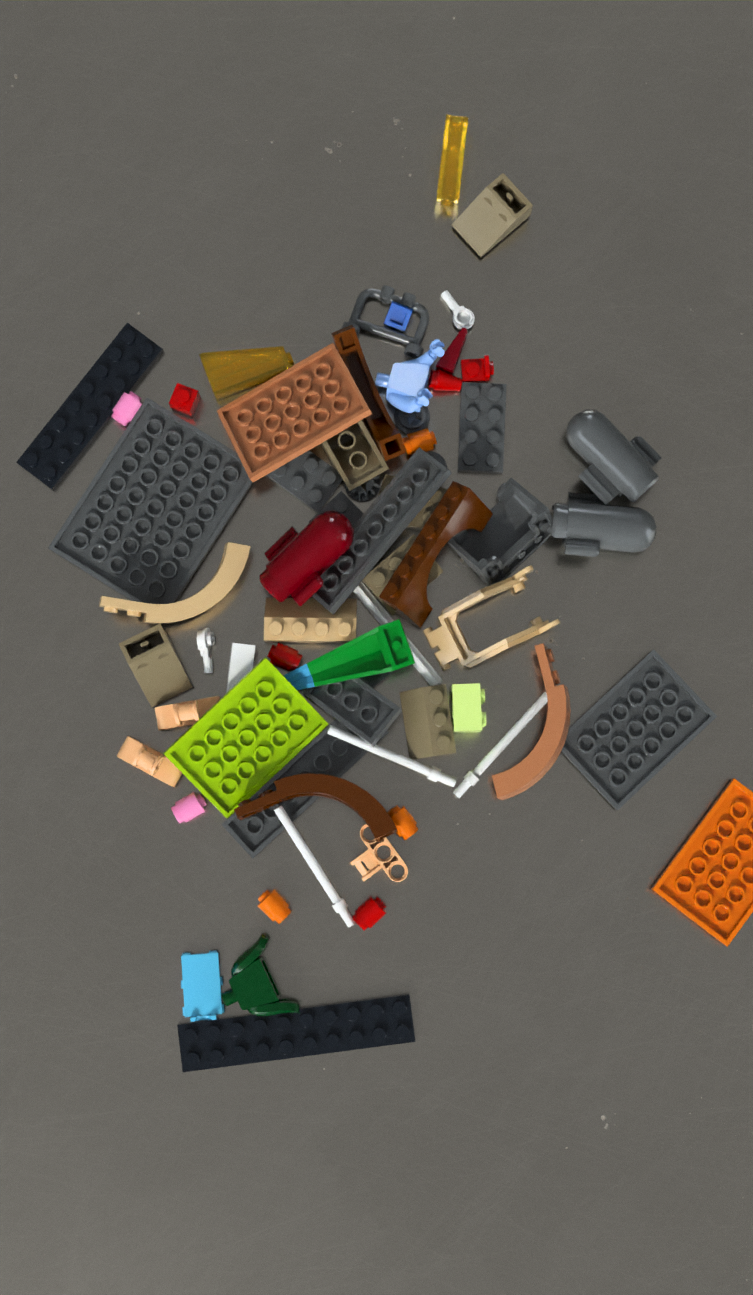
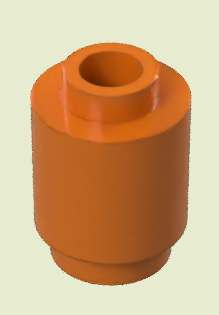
M428 428L407 434V437L402 438L407 456L413 455L419 447L425 452L434 450L433 445L437 444L434 432H429Z
M396 805L387 812L398 832L396 834L398 837L406 840L419 830L416 826L417 822L404 806L399 808Z
M267 889L258 898L260 903L257 906L272 921H276L278 924L292 911L289 908V904L274 889L271 892Z

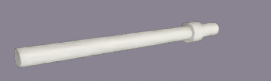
M546 692L536 700L472 771L466 773L463 777L464 780L452 792L456 797L460 798L470 786H474L479 781L478 777L548 702Z
M330 725L327 734L427 776V779L434 782L438 780L452 787L456 784L457 778L441 772V769L437 767L426 766L377 744L372 747L362 738Z
M282 805L274 810L331 899L333 909L341 915L348 928L353 926L356 922L347 909L348 904L344 898H340Z

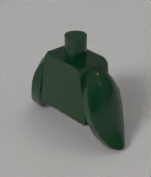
M262 933L259 939L234 962L231 969L232 978L229 979L232 989L221 993L223 1002L226 1006H229L238 1001L242 1010H248L256 1016H271L288 1012L300 1013L297 1002L280 999L281 994L263 956L260 957L266 949L269 940Z

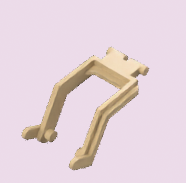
M532 565L522 569L512 577L480 589L442 610L441 616L438 617L442 626L434 631L432 627L423 630L431 648L438 646L440 651L434 654L443 671L450 669L449 663L456 659H459L462 666L474 667L498 653L560 624L559 619L549 623L548 620L543 622L539 616L530 621L531 628L505 638L478 653L470 649L457 623L460 612L486 598L510 588H514L516 593L524 590L526 587L523 582L528 580L526 574L534 570Z

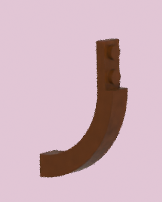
M298 774L273 781L277 789L273 792L272 789L259 794L260 798L253 801L246 799L238 803L239 807L234 809L237 818L241 821L292 798L320 796L341 802L354 810L369 826L376 841L398 832L390 815L371 794L352 782L325 774Z

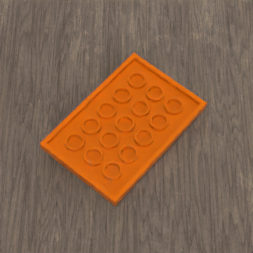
M735 778L731 779L651 888L660 897L727 947L753 913V792Z

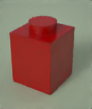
M177 383L169 405L173 411L193 418L201 396L198 390Z

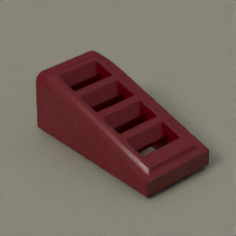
M462 328L444 352V356L437 362L436 370L441 369L451 375L454 374L467 338L468 331L466 328Z

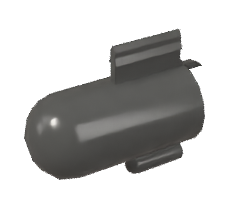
M586 409L574 415L569 421L566 439L570 446L589 465L578 477L605 505L617 495L621 497L623 494L631 502H635L659 480V475L652 467L662 457L641 436H636L629 441L598 410Z
M568 492L567 503H555L551 509L554 510L551 536L562 538V545L565 546L564 554L596 557L599 555L600 550L636 553L650 547L656 537L657 526L654 517L648 511L639 507L605 505L595 494Z

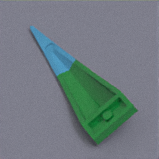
M398 619L376 627L283 676L296 690L395 671L414 664L415 660L401 620Z

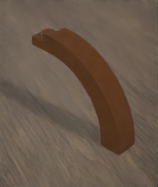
M350 325L331 333L340 356L372 412L371 415L364 418V421L382 457L387 461L407 453L401 434L389 416L373 381L354 326Z

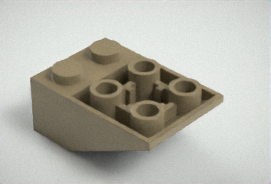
M502 173L478 195L451 226L482 257L531 215L533 205L508 177Z
M161 623L119 643L129 667L152 708L193 688L177 652Z

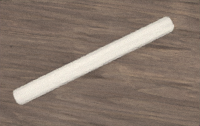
M361 581L353 591L380 625L393 622V618ZM407 637L415 660L414 667L430 686L439 685L442 682V678Z

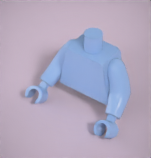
M439 339L432 341L429 347L430 350L422 356L401 363H394L390 375L377 373L375 385L387 388L386 400L395 408L406 413H413L415 411L420 412L423 405L428 406V399L433 397L432 393L427 389L430 366L437 356H444L442 348L445 344Z

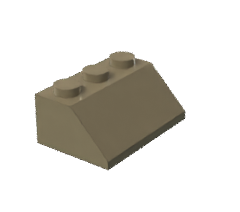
M415 534L370 571L362 580L391 616L397 612L379 596L416 540ZM436 560L430 570L427 586L443 573Z
M446 684L399 692L409 758L415 760L455 754L456 748Z

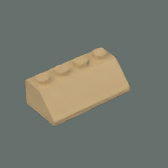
M266 597L264 614L265 643L345 644L357 636V598H347L333 615L315 598H310L300 607L293 598H286L283 602H279L275 598Z

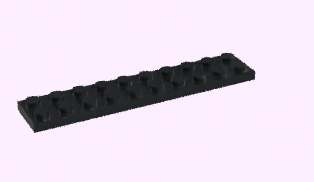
M408 993L299 1008L300 1013L288 1012L271 1016L248 1014L218 1018L217 1020L180 1023L177 1027L182 1071L190 1072L415 1042L410 995Z

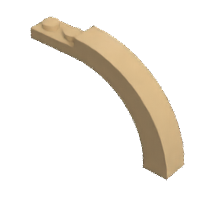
M227 542L224 546L220 565L212 579L198 593L185 600L170 604H149L101 596L99 607H104V612L118 613V610L127 611L128 616L141 617V613L145 614L143 623L168 624L192 618L216 605L229 593L244 570L250 546Z

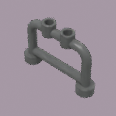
M386 285L381 290L369 288L362 291L356 300L349 322H344L341 329L353 325L357 337L360 329L406 344L404 354L410 358L416 359L422 356L424 349L421 347V343L430 316L424 305L415 302L416 296L407 292L403 294V297L394 295L395 289ZM370 297L377 298L385 304H391L394 301L418 312L421 318L415 336L411 337L360 320L365 301Z

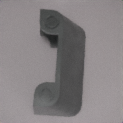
M510 478L498 488L497 498L499 502L490 510L493 515L482 532L474 529L463 530L447 542L489 586L505 580L551 536L553 519L548 507L513 478Z

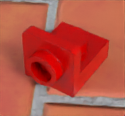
M484 355V358L461 360L462 382L486 383L489 382L490 375H494L493 361H489V355Z

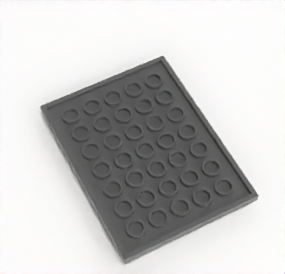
M146 398L48 549L131 601L149 604L176 603L253 482L249 479L235 451L151 399Z

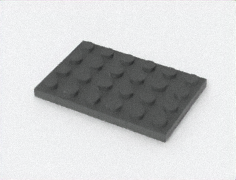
M653 649L569 727L561 752L611 806L618 811L705 729L717 715Z

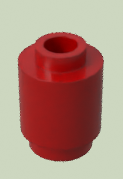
M278 642L277 646L272 644L267 655L268 658H271L270 662L273 665L286 671L297 669L303 656L298 653V650Z
M370 896L355 910L356 914L352 918L365 931L368 927H373L386 914L384 909L387 906L378 896L375 899Z

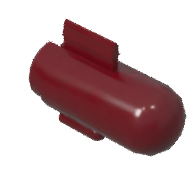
M325 511L317 515L300 533L292 526L264 553L269 562L266 564V569L259 575L261 584L277 601L283 602L291 595L294 601L301 607L323 586L324 582L320 576L353 543L354 529L351 522L341 513Z

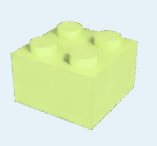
M480 683L451 685L450 704L453 733H478L482 731V727L486 726V712L481 711V704L485 703V689H480Z

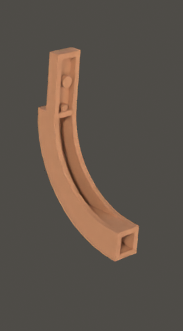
M544 643L535 645L547 693L548 712L546 724L538 743L526 758L514 767L492 775L497 798L501 800L514 797L537 783L550 770L559 757L568 735L571 714L568 688L564 684L557 685L561 682L558 671L553 670L554 654L552 649H548Z

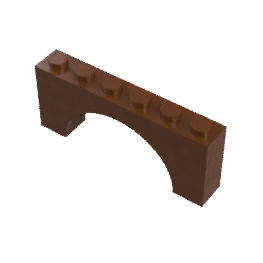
M454 481L451 483L379 596L403 619L420 628L433 609L427 599V582L437 555L444 545L457 533L465 529H474L482 532L493 515L470 488Z

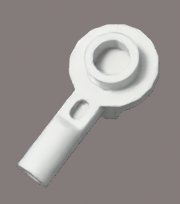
M444 291L441 297L453 311L454 326L460 330L462 328H471L475 322L473 312L464 306H459L449 291Z
M205 627L197 632V645L201 656H203L204 673H213L210 649L215 643V635L208 627Z

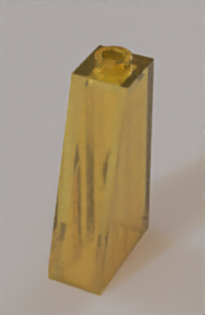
M446 115L436 200L441 201L440 205L454 206V203L459 202L469 117Z
M283 346L199 354L217 401L257 387L294 365L290 352L286 353Z

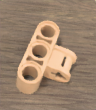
M220 696L155 707L158 731L193 725L220 700Z
M130 736L126 737L117 754L118 758L172 787L177 785L182 775V772L164 754Z
M364 824L360 830V837L368 849L352 860L350 864L356 866L363 876V882L382 868L392 881H403L408 875V868L387 837L378 841L375 838L373 840L366 839L363 832L369 826ZM382 845L388 846L391 851L390 856L386 859L380 858L377 854L378 848ZM362 861L365 863L369 870H367L364 867V865L361 863ZM399 864L403 866L404 874L396 878L391 874V868Z

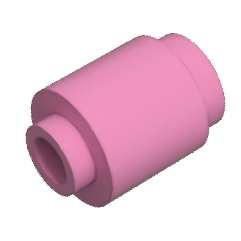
M131 391L129 394L124 392L112 409L113 414L111 417L120 424L127 426L141 407V398Z
M192 792L176 801L171 810L179 823L183 821L188 822L206 811L204 807L207 803L201 793L197 795L195 792Z

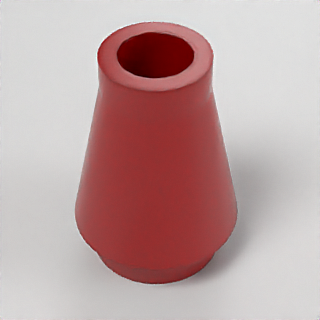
M441 369L431 370L428 381L429 388H433V391L460 392L462 378L453 376Z

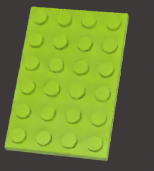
M264 657L163 754L228 819L235 812L234 809L239 807L238 803L251 798L312 741L328 723L273 664Z

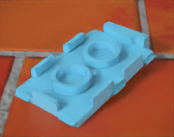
M217 950L198 954L182 953L183 980H181V989H183L184 995L183 1016L190 1017L191 1022L217 1020V1014L225 1012L221 996L223 979L220 975L219 953Z

